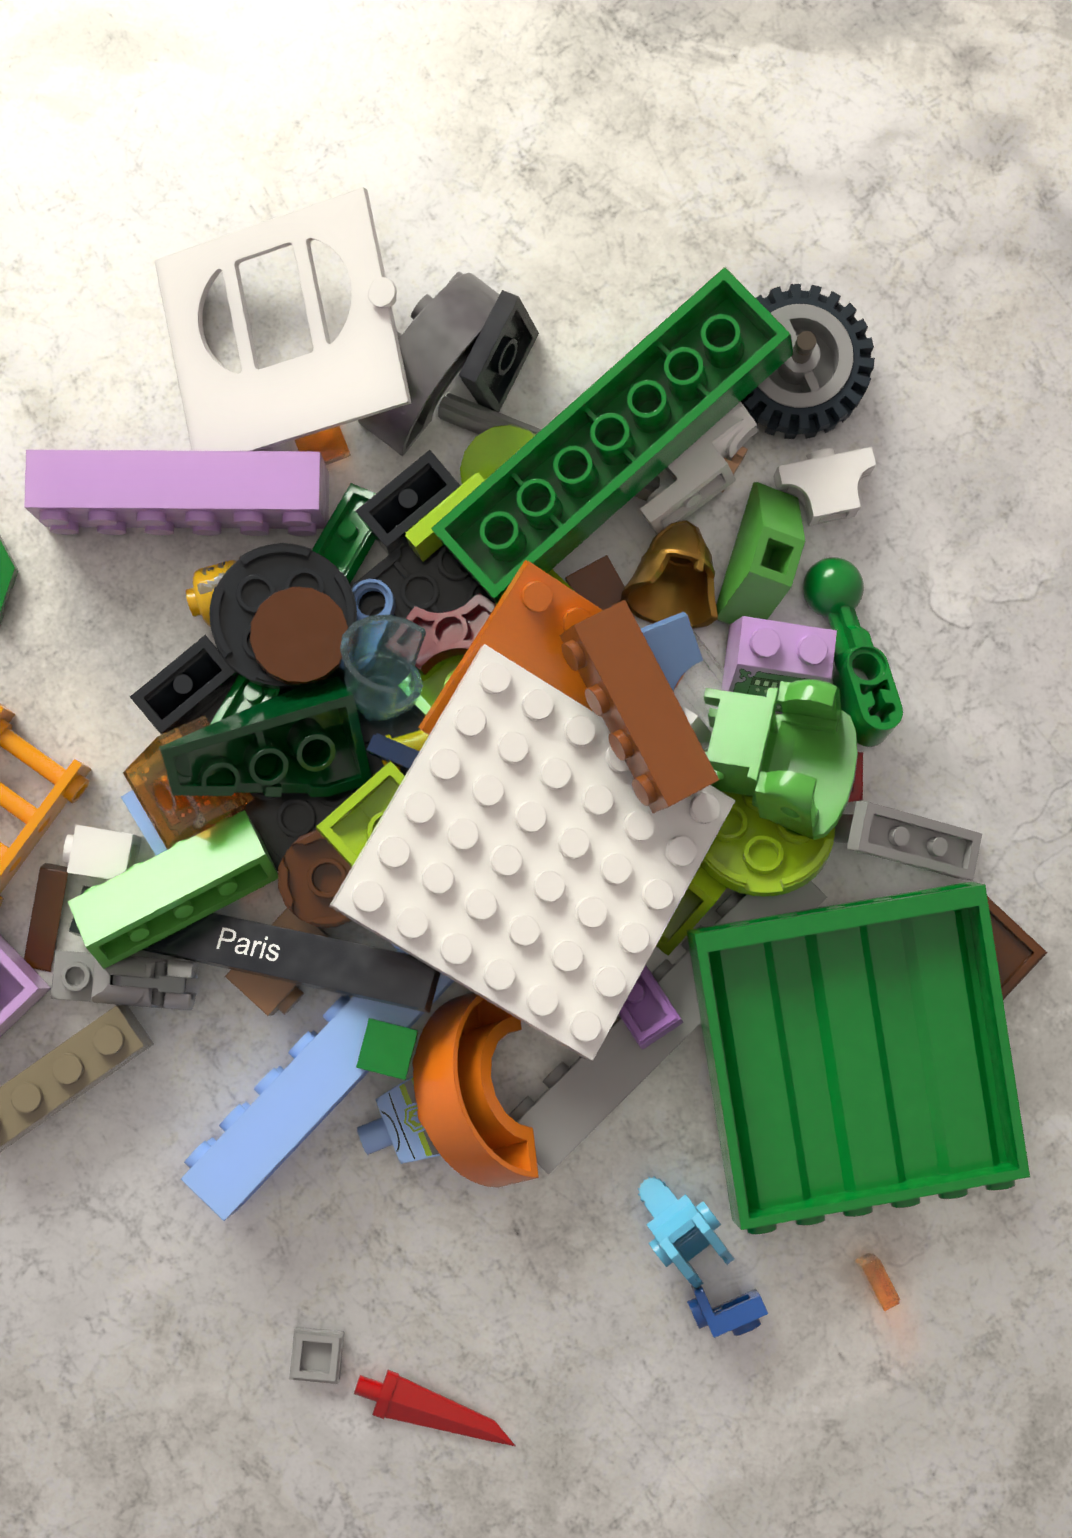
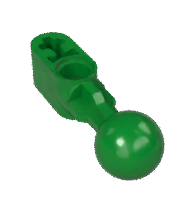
M829 557L816 562L807 571L803 581V595L806 603L815 613L828 618L831 630H837L834 652L836 671L833 675V685L837 686L840 690L841 710L851 716L856 729L857 744L865 747H874L881 744L900 723L903 717V707L888 660L881 650L874 647L869 631L860 627L855 611L864 592L863 578L859 570L851 562L838 557ZM853 668L863 671L868 680L859 678Z

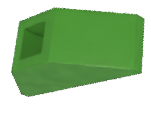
M753 482L717 600L718 621L730 625L742 616L767 620L792 587L805 544L798 497L759 482Z

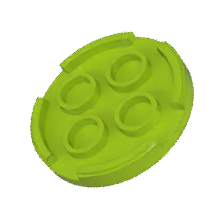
M723 792L734 799L735 803L701 863L702 867L712 878L736 892L751 896L768 897L795 891L808 884L819 874L830 856L834 844L835 827L826 837L812 840L770 820L760 818L758 808L752 805L753 796Z

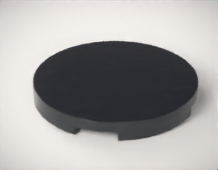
M288 543L270 544L245 553L225 572L212 594L209 613L210 626L219 653L237 674L263 687L285 690L313 684V682L300 685L284 684L270 677L256 661L250 644L251 621L259 606L273 593L290 587L313 588L330 596L342 609L348 625V649L344 658L349 652L355 637L357 608L355 596L347 578L328 559L312 551L311 548Z

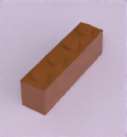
M625 600L573 625L559 635L563 641L561 646L563 656L570 668L574 671L578 670L587 687L585 690L586 700L592 711L596 715L602 716L610 731L608 736L610 746L615 755L628 765L634 777L632 780L634 792L643 805L649 806L652 813H656L719 780Z

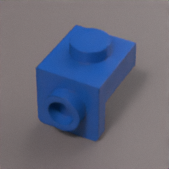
M691 1285L696 1298L687 1301L698 1328L701 1329L709 1326L714 1338L731 1330L734 1336L750 1332L761 1325L759 1318L768 1314L763 1300L756 1289L711 1308L702 1285L697 1289Z

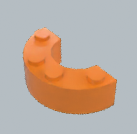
M471 992L453 998L440 1006L429 1018L419 1037L412 1061L418 1119L442 1158L455 1171L472 1182L487 1187L499 1188L539 1178L533 1128L518 1124L504 1111L496 1097L491 1079L492 1057L498 1042L507 1034L522 1030L521 1020Z

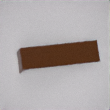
M44 863L39 870L24 960L33 969L51 972L68 878V867Z

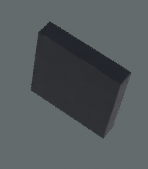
M504 290L501 291L459 373L460 378L476 402L496 412H499L539 334L520 297Z

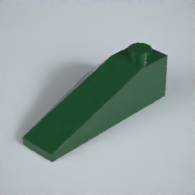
M339 676L289 690L159 747L170 791L173 796H233L234 793H263L269 797H281L282 793H308L310 797H329L361 787L372 778L354 695Z

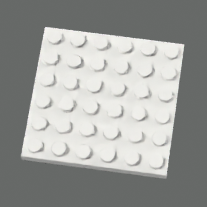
M484 644L477 652L329 907L586 1060L593 1061L735 800L709 785L666 809L652 813L650 807L643 805L637 798L632 786L634 777L625 761H621L613 752L608 738L610 731L603 718Z

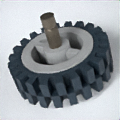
M790 284L788 291L782 292L779 286L770 289L769 295L765 298L762 295L756 297L791 334L793 355L741 401L756 424L760 423L766 427L765 433L774 436L776 431L785 433L784 439H795L797 434H804L805 439L815 437L817 432L822 430L827 433L835 429L837 423L840 421L843 423L851 415L869 386L875 358H871V352L874 348L872 337L867 338L865 334L868 326L864 319L857 321L854 317L857 309L850 302L846 307L839 303L841 296L833 291L827 297L820 294L822 289L820 286L811 285L809 291L801 290V284Z

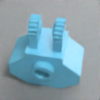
M654 1176L653 1178L648 1177L646 1180L643 1179L644 1182L640 1183L641 1186L638 1188L640 1192L638 1195L641 1198L640 1200L645 1202V1207L654 1217L653 1220L646 1224L655 1236L649 1242V1245L666 1267L674 1263L688 1282L697 1289L703 1282L688 1262L710 1244L727 1265L735 1259L714 1231L721 1224L704 1201L695 1207L686 1194L678 1200L660 1178L657 1179Z

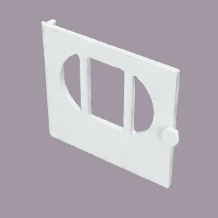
M361 187L169 254L155 261L192 451H259L411 404L392 306L397 301V289L394 282L385 277L368 190ZM312 240L327 244L339 255L346 266L351 282L352 297L349 315L340 334L331 344L310 246ZM293 245L314 349L309 354L259 369L239 264ZM221 272H223L242 371L239 374L228 370L216 360L207 345L203 330L205 300L210 287Z

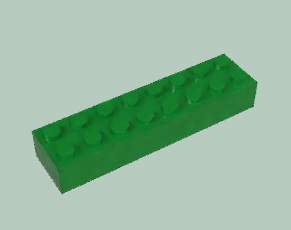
M724 267L431 528L432 531L497 604L525 560L549 573L793 355L791 334Z

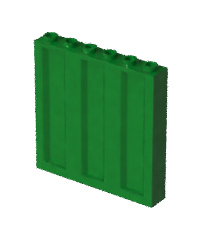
M965 882L686 930L731 1217L741 1230L747 1229L749 1234H765L775 1231L777 1229L776 1224L795 1221L797 1225H814L825 1221L824 1215L843 1212V1215L848 1217L863 1216L872 1213V1206L891 1203V1206L895 1208L912 1207L920 1204V1197L938 1194V1197L941 1199H955L966 1196L968 1194L967 1189L985 1186L987 1190H1004L1014 1187L1015 1180L1030 1177L985 884Z

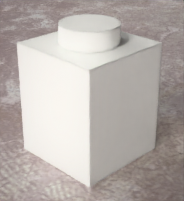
M75 825L74 835H67L63 848V862L68 863L67 873L110 880L126 872L134 864H137L142 837L130 833Z

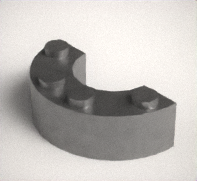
M457 272L434 298L426 294L411 313L413 321L405 332L401 334L397 331L411 404L359 419L358 422L401 456H404L432 421L433 412L440 398L457 373L462 369L500 294L469 272L464 274Z

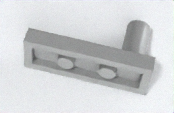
M856 801L854 814H842L838 824L835 826L834 842L848 843V850L962 880L973 881L982 833L875 803Z

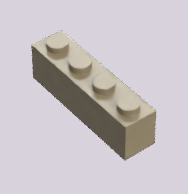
M116 1005L0 1087V1152L154 1045L128 1005Z

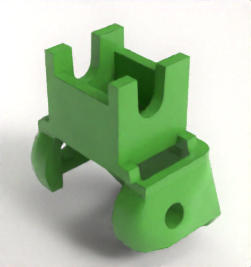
M815 679L797 680L792 683L781 681L779 689L778 687L768 688L766 697L705 688L703 696L705 704L718 706V709L710 708L708 713L709 725L713 727L708 751H705L719 778L711 786L723 792L753 796L752 805L758 808L759 817L762 819L770 820L812 840L826 837L838 824L848 804L855 781L858 758L856 729L851 716L841 710L839 688L830 682ZM776 703L782 704V714L775 713Z

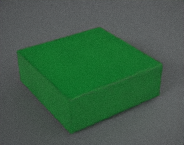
M369 1018L356 1068L406 1080L419 1030Z

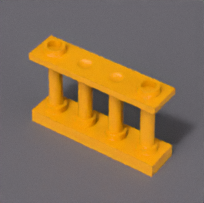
M1 703L0 746L55 786L37 809L0 782V806L26 824L9 848L0 842V894L67 802H76L89 785V780L86 776L91 771L89 766L76 759L65 769L13 732V725L9 722L15 716V713ZM0 896V906H1V904H2V902H3V900H4V898L1 897V896Z

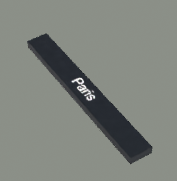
M83 886L81 894L90 887ZM212 913L142 949L144 951L430 1013L441 974L410 954ZM73 917L69 932L81 937Z

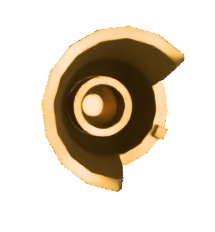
M684 520L669 524L653 538L647 552L641 557L634 575L622 591L621 601L625 600L632 614L653 624L685 612L688 615L692 629L709 626L718 620L714 589L716 571L713 568L712 554L702 537L700 529L691 522Z

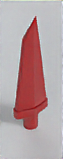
M387 1370L383 1383L362 1375L359 1376L354 1394L376 1402L372 1413L373 1416L516 1446L495 1420L400 1376L399 1373Z

